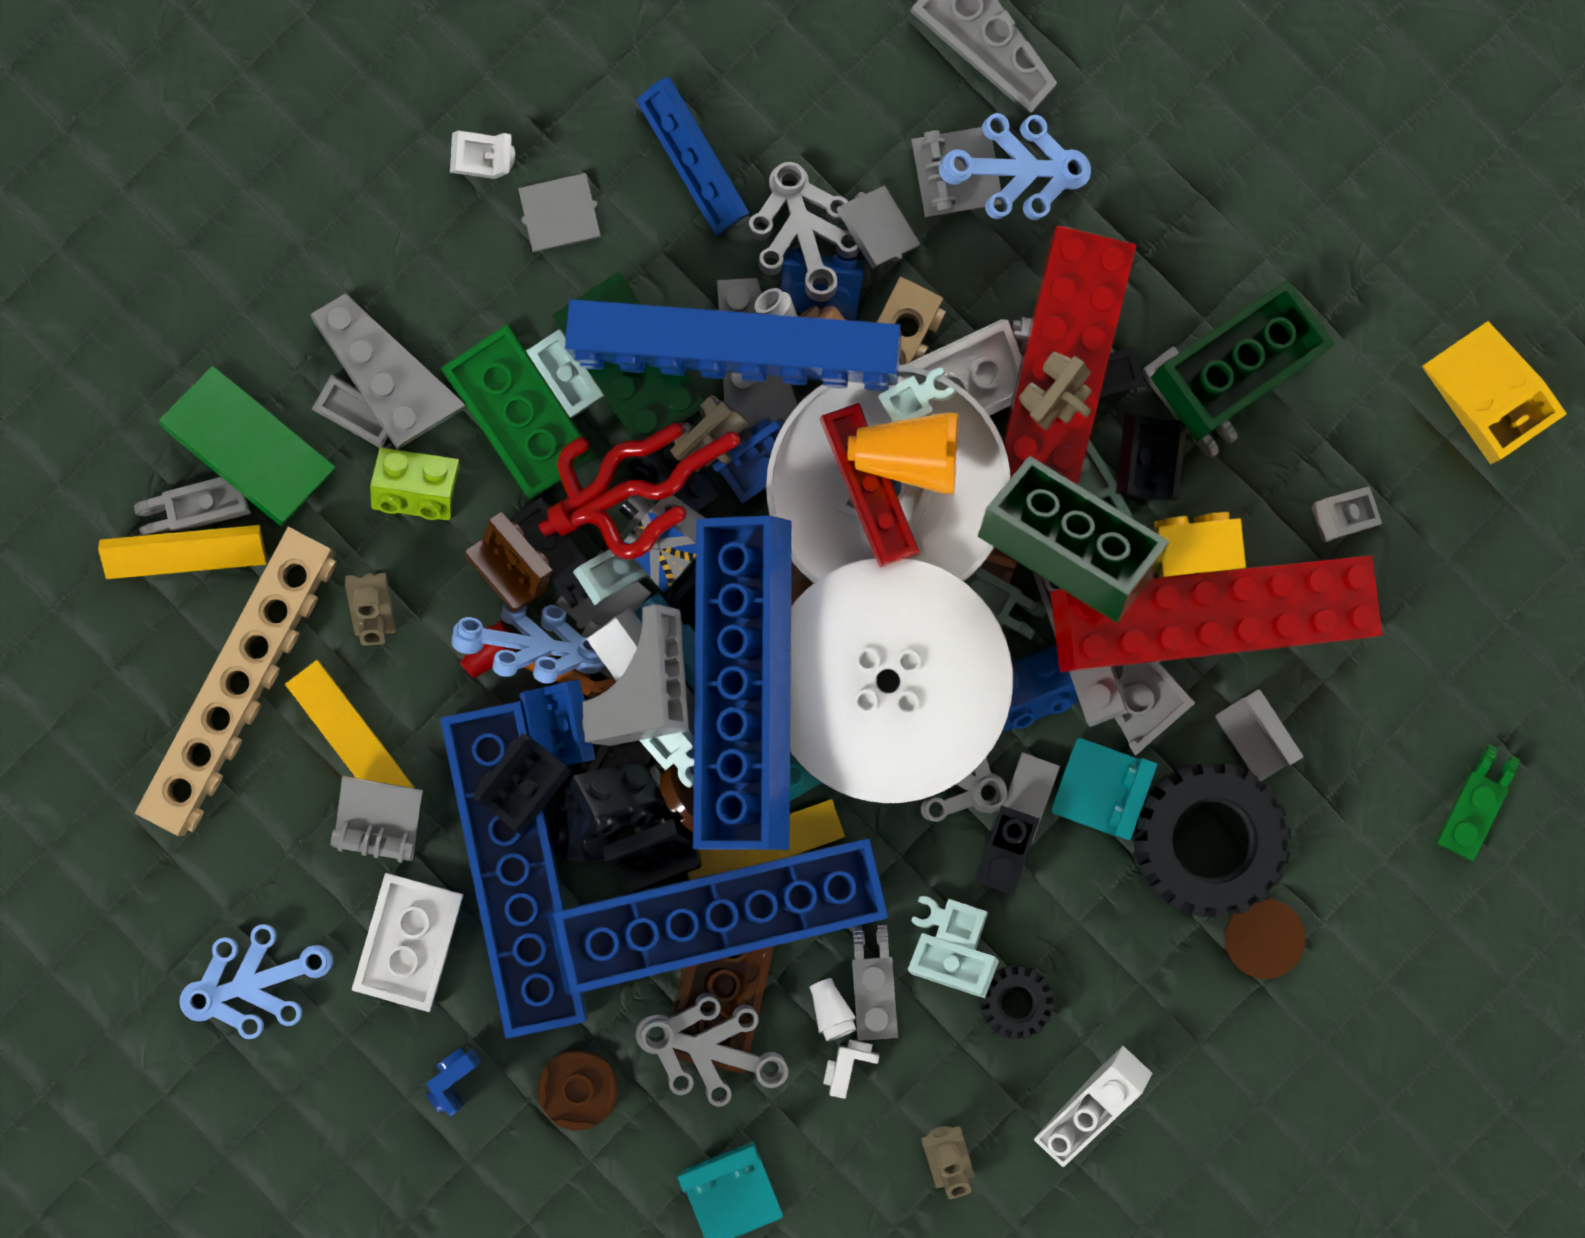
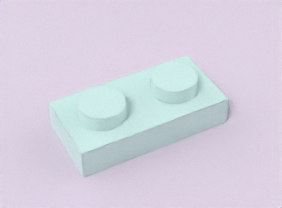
M558 329L526 352L572 419L603 399L604 396L586 368H581L580 362L574 361L565 350L566 338Z
M610 549L585 562L573 571L594 605L649 576L635 559H621L614 555Z
M922 933L908 971L912 975L985 998L999 960L995 956Z

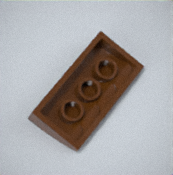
M774 946L682 968L671 1016L695 1005L697 997L703 993L715 995L721 1009L715 1019H701L680 1032L695 1036L733 1017L734 1010L744 1004L752 1006L757 1015H759ZM705 1001L701 1005L700 1010L710 1012L714 1009L715 1003ZM743 1013L738 1021L742 1024H747L752 1020L753 1015L751 1013ZM755 1029L750 1032L741 1031L719 1042V1044L750 1053ZM673 1048L678 1060L694 1063L690 1053ZM711 1060L715 1068L743 1074L746 1072L744 1069Z

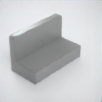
M1260 689L1251 691L1215 715V719L1248 770L1258 776L1260 782L1284 766H1290L1304 757Z

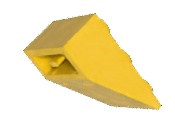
M1489 321L1422 366L1490 465L1503 459L1567 414L1544 380Z
M1229 512L1210 513L1194 517V523L1189 524L1188 516L1164 518L1163 520L1153 522L1154 529L1150 530L1170 541L1157 571L1158 577L1246 568L1241 518L1230 519Z

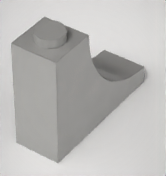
M657 604L642 607L643 619L640 639L628 668L620 679L607 691L591 700L582 702V727L585 742L613 746L689 731L680 609Z

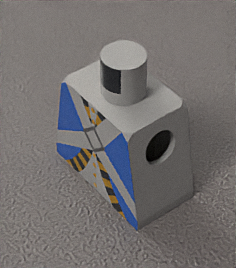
M631 496L619 509L621 513L636 525L624 540L628 544L639 539L646 526L664 512L675 506H682L686 510L687 515L683 521L663 532L650 551L642 557L635 559L655 584L665 593L696 560V519H705V517L675 496L660 500L653 507L647 504L640 496Z

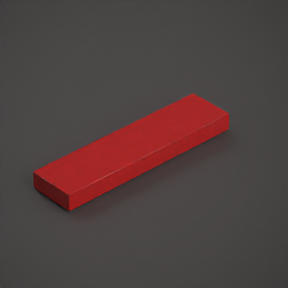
M860 403L822 415L820 422L879 567L882 568L905 558L917 556L920 551L891 480L856 470L855 461H848L849 436H857L858 428L869 426Z

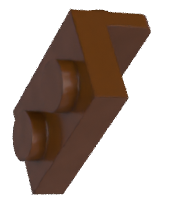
M502 512L489 519L484 538L468 548L465 553L468 561L511 611L516 612L545 593L552 573L549 561L542 552L535 551L527 542L520 526L513 521L510 522Z

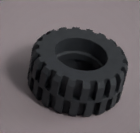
M1203 763L1185 766L1180 770L1171 772L1164 776L1156 786H1152L1146 795L1131 840L1134 841V852H1132L1134 862L1138 864L1142 880L1155 892L1154 895L1161 901L1174 907V909L1184 913L1213 918H1224L1235 913L1241 914L1250 910V906L1255 903L1264 901L1270 895L1268 891L1273 885L1278 886L1284 876L1281 874L1284 863H1289L1291 852L1287 851L1288 840H1292L1291 828L1286 826L1284 819L1287 813L1284 806L1276 801L1274 797L1276 793L1269 785H1264L1258 780V776L1249 771L1238 769L1237 766ZM1203 802H1218L1232 808L1243 820L1248 833V847L1244 859L1231 873L1218 878H1202L1189 872L1178 860L1173 847L1174 829L1179 818L1189 808Z

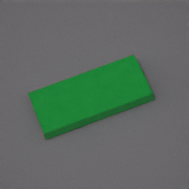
M506 324L441 367V370L531 502L561 481L557 469L558 456L567 444L583 436L510 327ZM590 447L573 461L575 471L596 458Z
M214 366L159 419L158 425L281 527L335 470L334 465Z

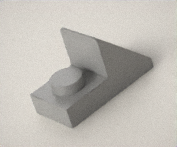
M1370 486L1314 502L1311 506L1323 542H1329L1382 524Z

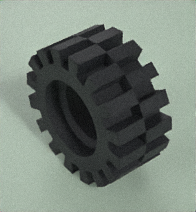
M1009 965V967L996 970L986 997H981L979 1001L982 1016L990 1028L997 1034L1013 1040L1019 1038L1028 1039L1031 1038V1035L1040 1033L1045 1024L1049 1023L1051 1012L1054 1011V996L1048 982L1038 972L1026 966ZM1015 986L1027 989L1032 997L1030 1011L1020 1018L1009 1017L1001 1007L1002 995L1007 989Z

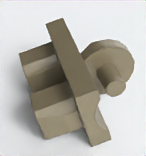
M1053 352L1042 368L1044 373L1055 380L1047 393L1031 383L1019 396V400L1031 413L1030 416L1046 431L1057 417L1068 424L1076 412L1085 418L1092 412L1084 404L1092 390L1083 384L1091 374V371L1076 356L1071 360L1066 356Z
M709 396L700 405L699 409L704 419L696 426L688 421L682 423L685 430L684 434L674 441L675 446L670 451L676 459L682 461L690 454L730 431L739 434L749 425V422L741 413L725 402L720 401L715 396ZM730 451L717 457L726 465L733 460ZM714 460L707 463L705 466L708 467Z
M368 573L362 578L353 575L345 576V588L355 636L359 635L361 645L364 646L384 644L386 633H395V619L386 573H378L375 576Z
M942 1126L933 1129L927 1137L921 1138L936 1189L945 1187L948 1199L958 1198L971 1193L968 1179L975 1177L960 1126L955 1128Z

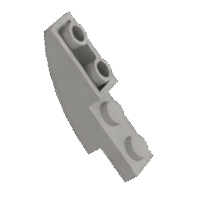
M1034 572L1033 574L1056 637L1050 592L1061 588ZM1114 667L1070 672L1086 722L1090 727L1128 713Z

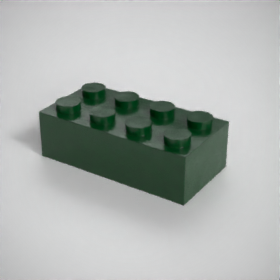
M620 272L576 299L641 305ZM569 304L552 315L565 338ZM604 363V369L601 370L586 369L632 440L646 439L673 422L685 423L688 421L692 423L702 416L699 409L704 400L686 372L684 376L665 375L661 373V368L645 366L643 373L621 371L620 365Z
M1287 279L1164 363L1150 378L1195 441L1199 442L1320 358L1335 343Z
M1031 456L1025 460L988 505L977 536L1116 623L1119 622L1158 571L1170 542Z

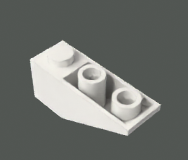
M1122 1046L1096 1070L1036 1135L1034 1141L1064 1167L1143 1093L1152 1072Z

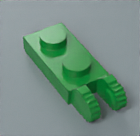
M1490 744L1483 750L1474 770L1469 771L1435 841L1436 844L1470 861L1475 860L1509 789L1507 786L1512 781L1520 763V759L1511 755L1504 762L1496 782L1484 777L1497 755V748Z

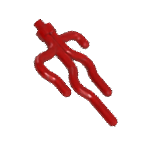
M673 422L646 439L627 440L617 444L607 452L600 465L596 479L583 489L573 468V461L589 449L590 442L586 437H578L562 449L557 461L558 474L568 498L547 509L549 518L538 524L539 529L545 537L555 532H558L561 536H566L581 525L593 523L601 530L606 545L614 555L621 559L630 560L642 557L653 548L663 532L686 518L687 514L684 507L675 506L656 517L646 526L639 539L630 544L623 542L616 524L605 511L631 496H641L651 500H663L673 496L683 487L694 471L736 447L740 442V436L738 433L730 431L695 451L678 463L669 478L660 484H652L644 480H628L608 491L607 489L613 481L616 468L622 460L627 457L647 456L680 438L684 434V426L680 422Z

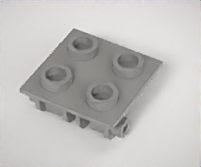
M982 127L940 134L939 130L924 133V137L911 139L925 217L983 208L989 197L1001 192L999 176L971 175L964 182L952 185L945 182L939 174L938 166L940 160L952 150H963L971 158L996 159L993 141L983 134ZM954 159V167L958 171H964L963 162L960 159ZM997 199L993 203L994 206L1003 204Z
M342 776L336 830H333L330 845L338 848L340 852L346 849L362 852V856H366L368 853L373 854L374 858L384 856L398 859L400 863L403 860L413 862L423 790Z

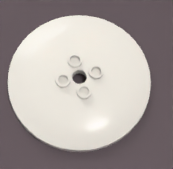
M899 365L898 384L914 375L918 384L921 385L926 382V377L930 371L907 365ZM941 377L935 381L934 387L939 391H944L948 387L953 386L956 393L946 401L934 399L929 403L934 411L932 415L946 412L958 413V448L956 453L957 466L954 494L945 495L900 482L901 492L897 497L920 551L917 556L908 559L940 567L965 582L979 569L994 549V546L977 536L986 508L1011 479L1010 468L1003 441L987 412L964 389L954 382ZM848 382V388H831L822 384L792 411L782 426L770 455L766 481L769 515L792 521L791 561L813 583L845 565L875 558L820 422L822 415L856 403H860L869 426L892 422L878 397L879 394L885 391L864 389V383Z
M876 558L866 559L845 565L820 578L806 589L791 606L790 752L810 774L822 783L848 796L871 802L902 803L916 801L947 790L963 780L977 768L992 750L1003 730L1011 705L1013 691L1011 655L1006 637L992 610L969 585L957 576L940 567L914 559L905 558L882 568L879 567ZM891 669L899 675L900 685L895 692L886 693L878 687L877 676L882 670Z

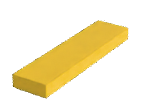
M260 525L100 539L98 545L106 579L266 565L267 559Z
M319 660L314 661L285 683L286 687L355 778L415 788Z
M830 799L790 814L789 850L699 849L702 867L687 873L689 880L796 855L844 838L845 834L833 800Z

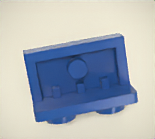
M801 249L787 250L783 263L780 290L790 295L795 310L804 312L813 305H817L819 309L825 306H835L844 318L856 320L865 262L857 260L856 257L844 258L839 254L834 256L820 255L823 266L831 268L836 273L837 289L831 299L818 302L809 298L804 289L807 269ZM816 284L814 286V289L819 291L828 289L823 284Z
M769 417L765 418L749 430L752 435L750 439L729 450L733 456L732 461L726 465L718 460L712 465L716 472H721L742 504L766 489L770 455L776 438L785 423L783 418L777 419L774 422Z
M1057 645L1012 663V700L1003 729L1007 732L1012 729L1025 728L1039 718L1052 713H1062L1069 709L1071 705L1078 703V696L1070 672L1060 673Z
M580 680L527 690L519 694L525 727L529 737L541 744L566 766L596 760L593 743L585 742L582 727V702L585 701L582 693Z
M461 1048L453 1052L436 1065L440 1073L426 1083L430 1089L426 1096L439 1113L446 1111L451 1117L464 1106L463 1101L451 1085L483 1061L474 1048L466 1054Z

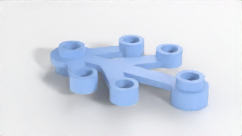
M995 113L983 122V134L988 139L995 140L1012 159L971 158L967 152L956 149L942 157L938 166L941 178L952 185L964 182L971 175L1015 176L1001 192L989 197L985 203L987 214L994 219H1001L1009 214L1012 210V203L1036 177H1050L1052 179L1040 193L1034 194L1025 200L1023 211L1031 220H1039L1047 215L1050 211V204L1064 189L1075 190L1082 187L1088 182L1091 175V166L1087 157L1077 150H1064L1046 132L1047 123L1039 115H1031L1026 118L1020 125V133L1025 140L1034 141L1050 160H1037L1009 131L1008 119L1002 114ZM991 121L999 123L1001 127L1000 133H996L991 129ZM1029 122H1033L1038 126V134L1030 132L1028 128ZM954 159H960L963 162L964 171H958L954 167ZM1068 163H1073L1078 170L1077 175L1069 172ZM997 199L1003 203V212H999L994 208V200ZM1032 201H1037L1041 204V213H1036L1032 209Z
M505 603L502 606V620L515 626L524 635L485 629L478 619L472 617L462 618L453 628L452 646L464 654L478 653L483 649L484 644L521 650L516 653L511 650H500L495 653L493 670L500 676H513L518 669L535 662L534 678L542 683H552L556 681L558 676L573 669L585 674H595L600 672L603 666H605L587 641V637H582L565 622L567 614L560 606H546L542 612L541 625L546 630L554 631L563 641L553 640L527 617V606L513 612ZM550 655H556V656H562V657L556 660V659H554V658H552V657H548V656H550Z
M258 925L251 932L250 938L252 943L234 980L217 987L227 962L233 960L239 951L238 944L234 939L229 937L220 938L213 944V958L202 980L192 982L183 989L180 995L181 1010L186 1017L194 1021H206L211 1017H215L237 1028L243 1038L254 1039L261 1035L264 1030L262 1018L256 1014L244 1015L222 1003L239 997L276 1015L277 1020L282 1025L292 1026L298 1023L302 1017L301 1006L295 1001L285 1002L261 989L303 974L311 978L322 977L331 970L333 955L325 946L313 945L304 949L299 959L256 973L267 949L274 945L277 939L276 930L271 925ZM261 929H266L270 932L271 938L267 944H261L257 940V933ZM222 942H227L232 947V953L229 957H223L219 953V945ZM317 954L321 957L322 965L319 969H312L308 965L310 955ZM196 994H202L206 998V1005L203 1009H198L193 1004V998ZM285 1006H292L296 1010V1017L293 1021H288L283 1017L282 1011ZM247 1019L256 1021L258 1025L256 1033L249 1034L245 1031L244 1023Z

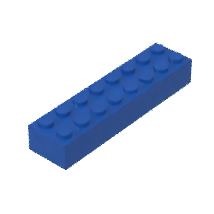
M569 299L565 350L574 361L580 362L581 368L601 370L604 369V363L620 365L621 371L643 373L646 366L661 368L662 374L684 376L686 369L701 371L702 377L712 379H725L726 373L742 374V380L752 382H766L767 376L783 377V383L791 385H807V379L823 380V386L831 388H848V382L864 383V389L886 391L889 389V385L895 386L898 384L902 335L900 324Z
M775 516L696 519L693 849L789 850L791 520Z
M521 702L440 718L505 1039L586 1022L589 1018L584 993L565 994L547 913L566 909L554 847L551 842L545 806L525 832L520 835L487 807L473 798V794L478 789L481 779L491 772L503 758L508 745L517 740L522 733L527 734Z
M870 838L547 913L565 994L570 995L888 918Z

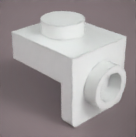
M464 131L452 133L450 173L496 179L509 173V169L512 168L515 159V149L511 145V134L502 133L497 136Z
M849 1039L848 1046L839 1044L836 1061L828 1060L823 1084L830 1085V1096L846 1099L854 1059L878 1064L880 1055L872 1051L873 1044Z

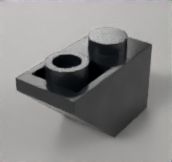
M1001 805L984 845L973 882L1014 896L1040 818Z

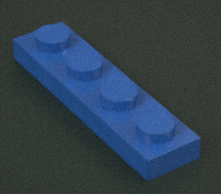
M670 77L658 80L638 97L636 101L715 236L726 233L750 213Z

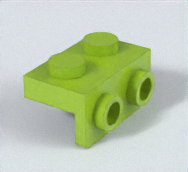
M380 447L370 484L371 508L388 514L401 513L421 516L428 520H450L452 497L459 471V459Z

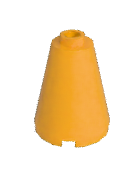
M946 412L858 428L857 436H849L848 461H855L856 470L945 495L954 494L957 466L956 453L958 448V413Z

